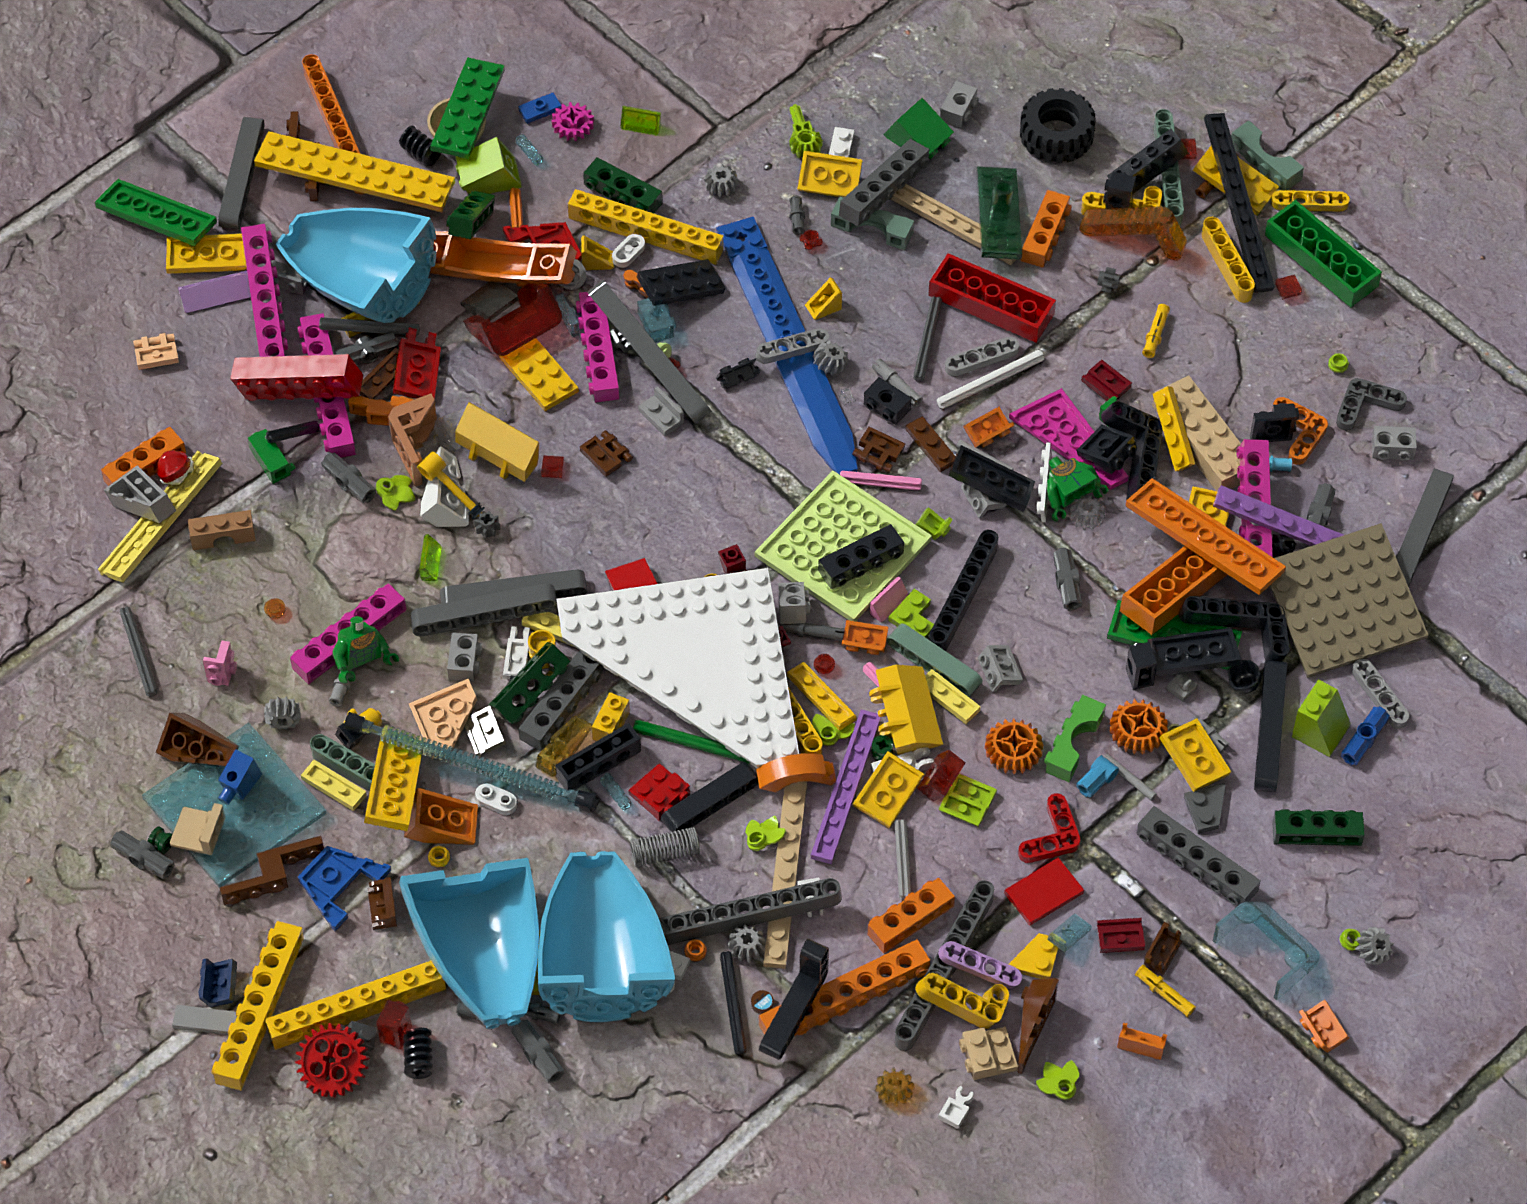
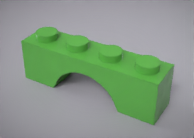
M1085 695L1081 696L1079 702H1074L1071 709V717L1065 719L1062 726V734L1056 736L1053 743V751H1049L1045 757L1044 763L1047 764L1046 773L1070 783L1078 767L1080 757L1071 742L1081 733L1097 731L1105 716L1106 704Z

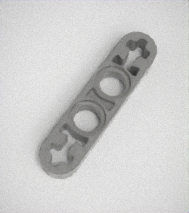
M818 328L765 342L757 347L755 357L758 362L769 364L815 351L822 342L826 343L829 340V334L826 330ZM803 341L806 343V346H799L796 342ZM785 346L788 348V351H781L778 347Z
M1005 337L950 356L945 362V372L955 377L1014 357L1019 351V341L1014 337ZM993 350L997 354L995 356H988L986 352ZM969 357H976L978 361L971 363L967 359Z
M1356 660L1352 669L1355 679L1376 707L1380 706L1386 709L1390 715L1388 723L1397 729L1404 728L1409 719L1407 709L1369 660ZM1359 667H1361V669L1366 668V673L1363 670L1359 671ZM1370 682H1377L1380 688L1372 689L1368 684ZM1389 698L1392 700V704L1384 705L1381 699ZM1395 715H1397L1398 717H1401V716H1402L1403 719H1402V720H1400L1399 718L1395 719Z

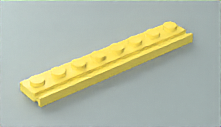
M196 451L191 457L194 462V471L192 473L189 472L181 484H169L164 490L175 507L176 512L161 523L141 517L98 568L100 574H105L107 577L123 583L223 464L220 458Z

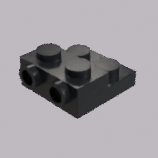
M1280 403L1273 405L1272 412L1261 411L1254 413L1250 440H1269V442L1292 441L1293 432L1297 430L1296 420H1299L1298 408L1294 407V403Z
M1101 424L1076 451L1079 457L1094 462L1097 469L1112 474L1115 470L1122 469L1124 461L1128 457H1133L1136 454L1137 446L1134 436Z

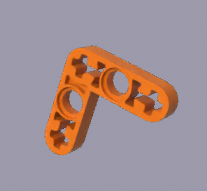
M1279 397L1274 400L1273 405L1294 403V407L1298 408L1299 413L1306 417L1303 420H1296V426L1302 429V432L1290 447L1288 459L1292 458L1293 464H1304L1325 435L1328 421L1323 416L1288 398ZM1318 424L1322 425L1317 428L1316 432H1314L1315 426H1317ZM1310 437L1314 442L1305 443L1303 438ZM1300 448H1302V454L1295 456L1300 451Z

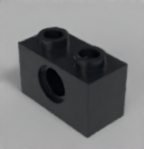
M1112 172L1111 179L1106 180L1103 203H1106L1105 212L1129 217L1134 198L1135 176Z
M880 377L864 392V405L870 411H875L884 420L890 421L895 425L911 410L912 397Z
M1150 642L1135 643L1129 646L1126 672L1132 689L1136 690L1154 686L1157 662Z

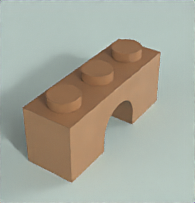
M251 510L188 519L193 550L214 547V540L223 536L233 538L235 544L256 541Z

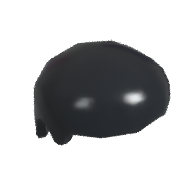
M1241 660V665L1231 666L1228 669L1229 684L1237 693L1248 694L1253 692L1261 683L1259 667L1251 660Z

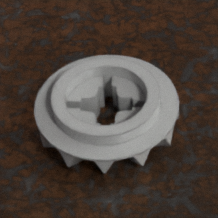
M576 259L572 268L576 274L572 282L569 284H559V286L566 290H576L586 280V270L583 264Z

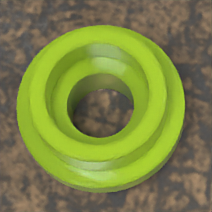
M1355 929L1344 930L1340 935L1342 947L1349 951L1356 950L1355 948L1359 946L1356 939L1361 937L1360 933ZM1347 937L1351 938L1353 943H1350Z

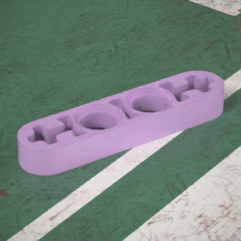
M946 942L939 949V958L944 963L994 984H1002L1007 989H1013L1022 981L1021 972L1016 967L956 942ZM949 948L952 949L951 953L954 954L951 957L948 956L949 952L946 951ZM968 955L972 956L975 959V966L967 965L965 957ZM986 964H991L994 966V975H990L986 972ZM1012 974L1014 981L1010 982L1007 975Z

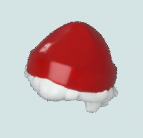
M165 451L158 461L157 474L160 481L164 484H181L187 474L194 471V462L191 457H188L182 451Z

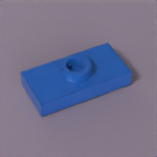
M554 92L518 106V111L526 124L556 113L555 109H562V105Z

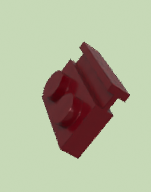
M1102 359L1081 378L1085 385L1106 401L1114 396L1119 399L1132 387V382Z
M1142 918L1097 920L1100 953L1145 951Z

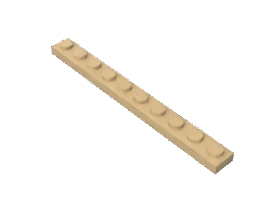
M808 781L796 782L784 787L780 828L786 829V833L777 846L772 891L796 885ZM786 901L784 904H789L792 901ZM792 916L768 922L763 967L786 969Z

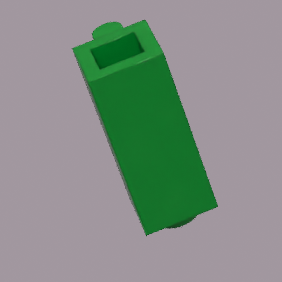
M264 429L253 433L247 439L250 451L271 483L274 484L290 476L291 471L295 469V465L288 463L275 442L268 443L265 439L266 432L268 431Z

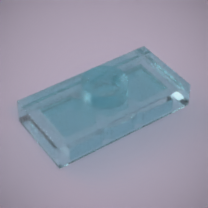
M563 293L556 295L557 311L572 337L578 336L579 323L575 309L573 307L570 308Z
M1074 913L1050 933L1047 940L1063 952H1066L1089 933L1092 926Z

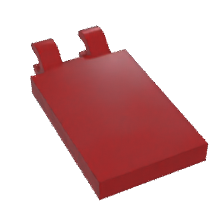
M409 327L405 339L401 338L399 342L393 394L414 399L432 394L435 399L441 347L435 346L437 334L428 332L425 343L415 341L417 329Z

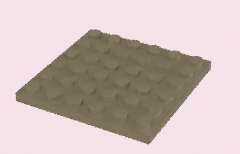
M1382 523L1274 558L1285 565L1286 569L1270 585L1276 603L1284 608L1287 630L1307 678L1354 663L1359 659H1367L1428 638V632Z

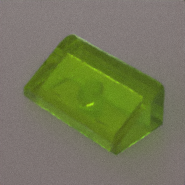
M623 106L620 128L622 130L658 136L661 128V113Z
M429 534L424 535L419 567L420 578L422 581H437L442 547Z

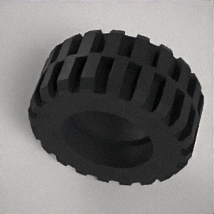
M1050 88L1046 92L1040 91L1037 93V96L1033 95L1029 98L1028 102L1023 106L1020 122L1021 142L1025 148L1027 147V151L1030 154L1034 153L1035 157L1039 160L1045 159V162L1048 163L1054 161L1056 164H1061L1063 161H1067V163L1074 161V158L1082 157L1083 153H1086L1090 149V145L1093 144L1096 124L1095 111L1088 100L1085 101V97L1081 94L1077 95L1075 91H1065L1064 88H1059V90ZM1052 120L1067 122L1073 128L1066 131H1053L1042 124Z

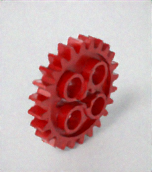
M329 1023L328 1029L324 1025H320V1032L312 1029V1037L304 1036L307 1043H299L303 1051L296 1052L297 1055L301 1056V1060L295 1061L296 1064L301 1065V1068L296 1072L304 1074L300 1081H308L306 1088L312 1089L314 1087L313 1093L318 1095L321 1091V1096L327 1097L329 1093L332 1098H336L337 1091L339 1095L345 1096V1089L353 1092L352 1084L359 1086L360 1083L357 1078H365L361 1071L362 1069L369 1068L363 1064V1061L369 1060V1057L363 1055L368 1048L361 1047L364 1039H357L358 1032L354 1031L351 1033V1028L348 1026L343 1030V1025L339 1023L336 1028L334 1024ZM327 1041L328 1048L322 1053L320 1046L323 1042ZM345 1046H349V1054L343 1057L341 1054L342 1049ZM336 1058L335 1063H329V1059ZM322 1064V1072L316 1075V1066ZM343 1068L344 1076L338 1080L336 1073L339 1069Z

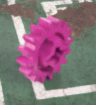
M569 102L567 107L562 104V109L556 108V114H552L551 121L554 133H559V138L566 136L567 141L570 137L574 141H577V137L584 139V134L590 135V130L594 128V115H592V111L587 110L586 105L580 107L578 102L575 106L571 102Z

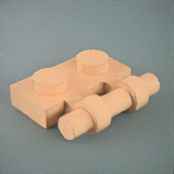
M162 333L151 338L145 336L141 337L140 340L133 341L134 348H138L135 349L138 370L179 363L174 333L167 335Z

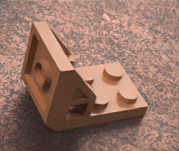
M432 394L392 408L388 416L391 440L415 487L423 484L422 474L417 469V466L422 462V457L415 450L423 447L437 425L435 400Z

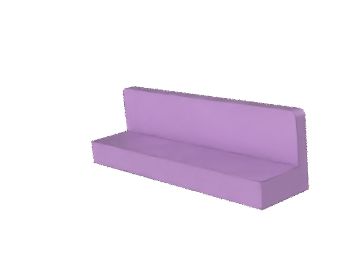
M247 271L178 287L185 313L251 297Z

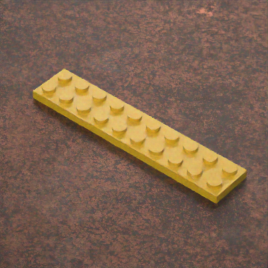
M269 131L254 160V164L257 167L438 212L443 211L455 184V177Z

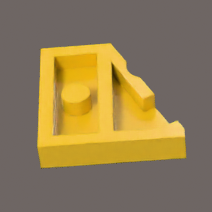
M1038 933L1009 965L1019 969L1023 975L1039 979L1050 978L1060 938Z

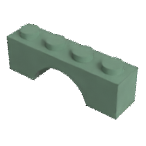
M1247 121L1234 130L1231 137L1235 151L1239 152L1245 157L1247 162L1252 163L1259 169L1261 174L1266 175L1282 190H1289L1302 180L1304 167L1291 156L1274 157L1267 154L1261 148L1263 132L1253 123Z
M839 197L831 213L832 227L850 232L859 226H873L883 232L886 237V245L902 250L906 249L914 233V220L879 209L867 221L856 226L839 216L840 201L844 198Z

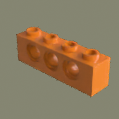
M1047 190L1023 245L1021 253L1022 262L1044 268L1046 261L1051 260L1053 254L1052 247L1057 246L1059 240L1058 233L1063 231L1066 220H1064L1065 216L1069 217L1072 205L1069 204L1070 196Z
M169 426L165 430L159 431L149 440L143 441L133 450L124 453L117 460L105 465L101 469L103 480L109 486L137 465L151 477L157 473L158 461L165 451L175 450L186 454L184 442Z
M939 877L934 881L930 880L916 893L908 894L904 901L898 905L893 904L890 906L886 913L880 917L875 916L868 924L867 935L884 954L953 908L955 895ZM929 900L932 903L926 904L923 901ZM912 912L914 915L909 916L905 913ZM889 924H895V925H897V926H896V927H889L888 925H889Z

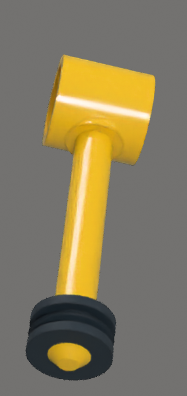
M432 451L417 466L419 472L430 481L437 477L470 510L468 515L471 514L473 516L472 519L479 517V513H482L485 507H481L480 502L476 505L442 471L447 465L438 454Z

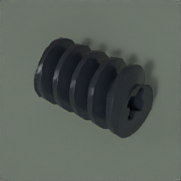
M413 125L409 126L399 139L400 146L420 162H423L425 166L433 165L441 155L439 152L431 151L433 140L427 138V135L422 134L420 130H416V127Z
M428 1028L410 1029L403 1035L404 1073L409 1078L424 1079L432 1075V1072L429 1071L433 1067V1064L430 1062L432 1055L429 1054L432 1052V1047L430 1046L432 1039L429 1037L432 1035V1031Z

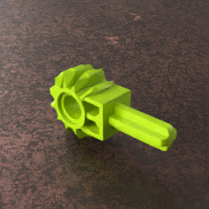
M793 104L789 108L794 123L792 124V135L789 140L792 154H796L800 158L803 156L804 151L820 153L823 146L820 132H816L812 128L810 121L805 122L800 106Z

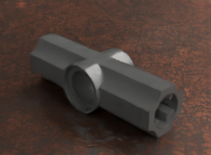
M391 332L373 339L361 337L354 345L334 351V354H349L355 364L359 362L369 364L374 362L379 355L391 352L395 348L398 349L394 334Z
M335 452L328 453L321 462L322 467L335 478L336 483L342 490H349L362 503H368L373 499L376 489L362 477L361 472L353 464L348 465Z
M1324 483L1318 485L1306 520L1324 527L1327 525L1332 509L1331 504L1333 503L1336 491L1331 484Z
M1059 548L1053 552L1056 568L1057 589H1060L1064 609L1073 611L1082 607L1078 569H1075L1072 551L1067 548Z
M123 830L117 831L110 842L111 848L128 857V860L137 868H146L162 879L168 878L175 866L174 862L157 852L156 848L148 841H139Z
M528 1019L521 1020L519 1024L511 1029L513 1036L522 1046L527 1060L532 1066L535 1065L547 1083H554L565 1074L563 1067L554 1057L547 1040L538 1035Z

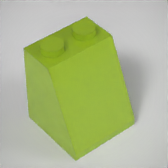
M498 137L474 147L469 159L456 156L457 165L455 167L461 179L459 180V185L468 194L472 191L490 194L522 187L515 156Z
M1318 679L1297 711L1292 738L1328 757L1332 755L1351 725L1338 689Z

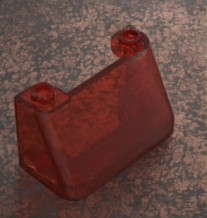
M536 283L526 284L521 287L517 292V300L520 307L492 323L489 319H484L480 315H473L463 322L469 333L493 354L505 356L560 324L562 313L549 285Z

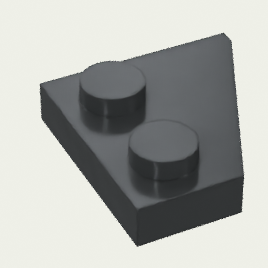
M1225 783L1202 788L1195 792L1184 793L1185 802L1198 834L1219 829Z

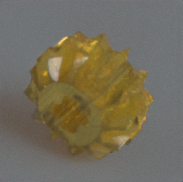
M893 1067L891 1073L884 1070L883 1076H878L877 1078L878 1084L875 1086V1091L879 1093V1100L885 1099L886 1106L894 1102V1106L897 1107L899 1101L905 1105L907 1098H912L914 1083L911 1082L912 1077L910 1074L904 1075V1069L896 1072V1069Z

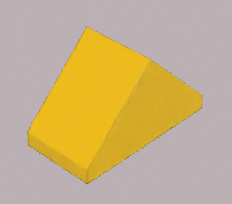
M585 235L581 237L582 264L585 270H607L614 268L612 250Z
M831 277L805 304L813 319L818 320L842 310V291Z

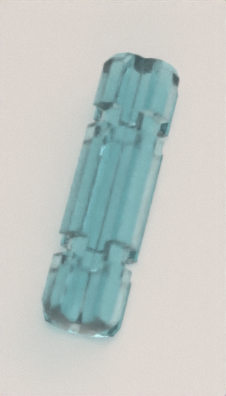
M524 134L517 136V145L522 147V151L529 159H532L533 164L536 166L542 164L543 156Z
M606 773L601 776V784L607 788L606 790L615 802L619 803V807L622 810L630 808L632 806L631 800L628 796H625V792L618 783L613 781L614 778L611 774Z

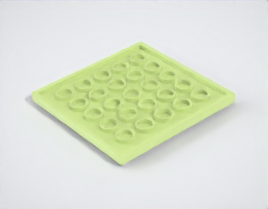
M832 471L754 552V555L790 581L804 582V590H808L809 594L849 621H857L870 607V602L896 579L932 540V535L835 471ZM892 524L904 541V554L896 560H890L881 567L866 572L859 578L855 577L847 581L841 587L837 586L830 589L818 571V559Z

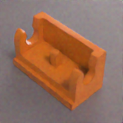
M1123 1022L1117 1048L1161 1060L1167 1041V1034L1159 1037L1127 1028L1128 1023Z

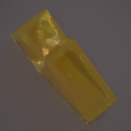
M574 715L551 737L550 744L537 755L535 767L554 777L556 775L555 765L574 755L591 731L592 724Z

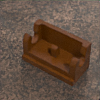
M391 877L369 882V887L371 888H368L373 930L397 927Z
M1164 922L1144 957L1143 965L1154 974L1164 977L1182 944L1181 931L1171 932L1170 924Z

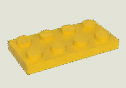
M1210 146L1195 165L1193 171L1225 193L1213 149ZM1237 157L1253 213L1258 216L1279 186Z
M242 234L205 235L195 246L172 237H167V274L247 270Z
M533 334L499 352V358L544 411L549 410L579 392L578 386Z

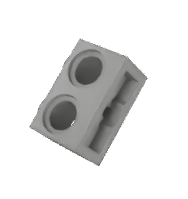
M1374 426L1371 437L1372 458L1382 460H1414L1416 428Z
M804 582L778 583L780 623H806V615H810L809 591L804 590Z
M452 633L447 666L448 680L463 681L469 679L470 682H474L475 674H479L480 661H477V656L482 654V643L478 642V634Z

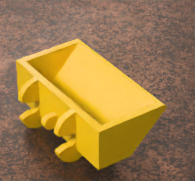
M468 402L455 431V442L470 450L468 458L471 461H475L479 455L501 468V478L506 479L510 473L525 482L538 465L539 442Z
M896 664L875 670L879 687L872 689L869 695L872 703H884L885 709L879 710L877 713L879 717L887 716L889 721L878 727L880 735L893 738L898 755L911 751L914 752L919 748L928 747L931 749L942 746L943 741L923 667Z

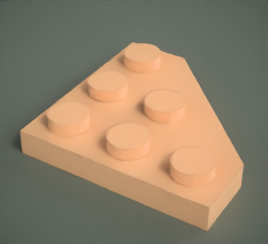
M469 679L409 703L432 759L453 750L473 710L477 697Z

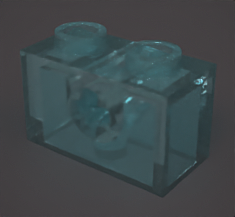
M649 298L637 301V314L645 331L655 343L673 338L676 323L673 316L670 317L668 314V304L653 306Z

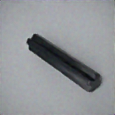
M316 420L271 430L266 432L265 439L268 443H274L316 433L319 431L320 425Z

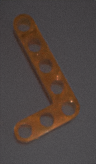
M1166 207L1090 209L1085 211L1079 226V231L1086 236L1154 234L1165 256L1173 261L1181 259L1187 244V239L1173 212Z

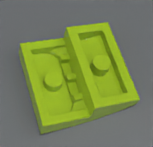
M956 773L950 789L946 791L938 810L979 827L993 802L997 789Z

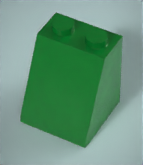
M921 98L897 119L883 135L899 147H902L909 139L914 140L930 149L929 159L931 160L938 153L937 148L939 146L944 148L951 141L949 137L954 131Z

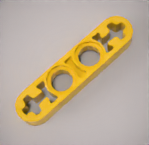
M1280 190L1273 193L1271 205L1274 209L1281 211L1290 204V199L1293 202L1297 198H1302L1306 202L1301 205L1308 211L1342 212L1348 208L1350 198L1345 192ZM1320 198L1323 199L1325 203L1318 204L1315 200Z

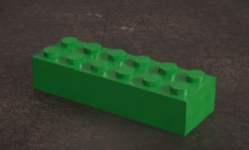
M1294 200L1267 220L1265 236L1350 308L1379 287L1382 271L1298 201Z

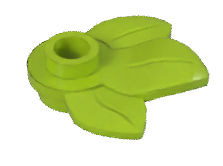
M405 475L380 478L376 483L375 489L378 495L382 497L383 504L391 510L396 511L399 502L415 501V495L409 487L412 479Z
M815 714L812 720L813 727L820 736L823 745L826 746L834 745L839 739L850 737L855 727V723H851L839 731L827 718L820 714Z
M772 816L761 824L751 820L745 829V833L748 836L747 845L752 851H760L767 845L779 842L784 837L786 829L779 828L776 816Z
M1070 1060L1061 1068L1053 1063L1045 1062L1043 1069L1044 1078L1036 1081L1038 1088L1046 1094H1055L1062 1100L1071 1099L1076 1093L1075 1083L1079 1078L1076 1064ZM1066 1087L1069 1091H1061V1088Z

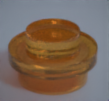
M277 598L268 600L264 605L265 614L272 619L282 617L286 609L284 602Z

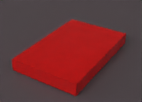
M1058 857L1006 888L1004 894L1028 925L1031 926L1084 894V889Z

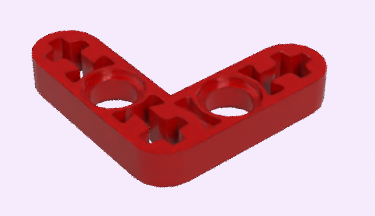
M1054 793L1047 800V811L1055 834L1022 842L1018 848V857L1022 862L1032 863L1073 853L1079 849L1080 835L1068 802L1062 794ZM1057 801V803L1060 804L1059 813L1056 805H1053V802ZM1060 819H1066L1070 824L1067 827H1061L1057 822ZM1070 838L1071 841H1074V844L1070 845L1069 842H1066L1067 839ZM1058 840H1060V844H1062V848H1059V841H1058ZM1045 843H1052L1055 849L1048 851L1044 849L1043 845ZM1025 849H1028L1032 854L1028 855L1027 852H1024Z

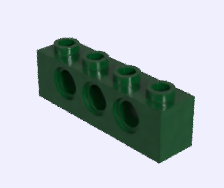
M598 157L583 172L584 185L590 190L599 192L608 199L653 214L663 204V194L660 189Z
M472 191L466 196L464 201L460 202L459 206L447 218L446 227H449L448 235L472 239L493 215L495 195Z
M546 642L489 705L506 722L510 724L517 723L524 716L523 712L528 707H532L539 700L538 696L543 691L551 688L554 683L553 680L558 675L561 676L568 669L567 665L571 661L553 643ZM548 663L550 669L546 674H543L542 667ZM531 679H534L535 686L529 690L527 684ZM519 695L520 702L514 706L513 698Z
M1281 809L1274 812L1272 821L1274 844L1362 846L1365 836L1363 812H1356L1354 810L1334 812L1333 810L1312 811L1305 809L1302 811H1290L1288 809ZM1314 825H1320L1322 828L1315 827Z

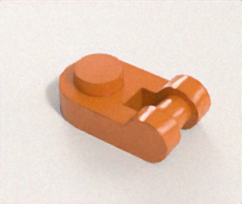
M626 270L623 274L626 287L629 289L636 288L640 294L648 298L637 279L638 273L633 270Z

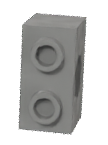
M955 81L940 108V117L945 123L962 128L964 123L969 121L971 110L977 107L979 101L977 88Z

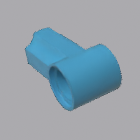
M1101 755L1094 761L1090 771L1077 782L1076 787L1082 795L1091 798L1105 783L1109 784L1112 782L1120 769Z

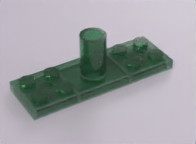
M977 166L981 257L1021 260L1022 241L1017 169Z

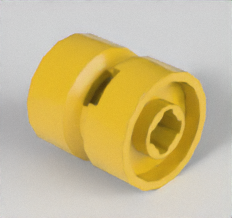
M536 630L529 636V659L546 642L553 643L556 646L555 637L548 630ZM546 663L542 669L549 668V664Z

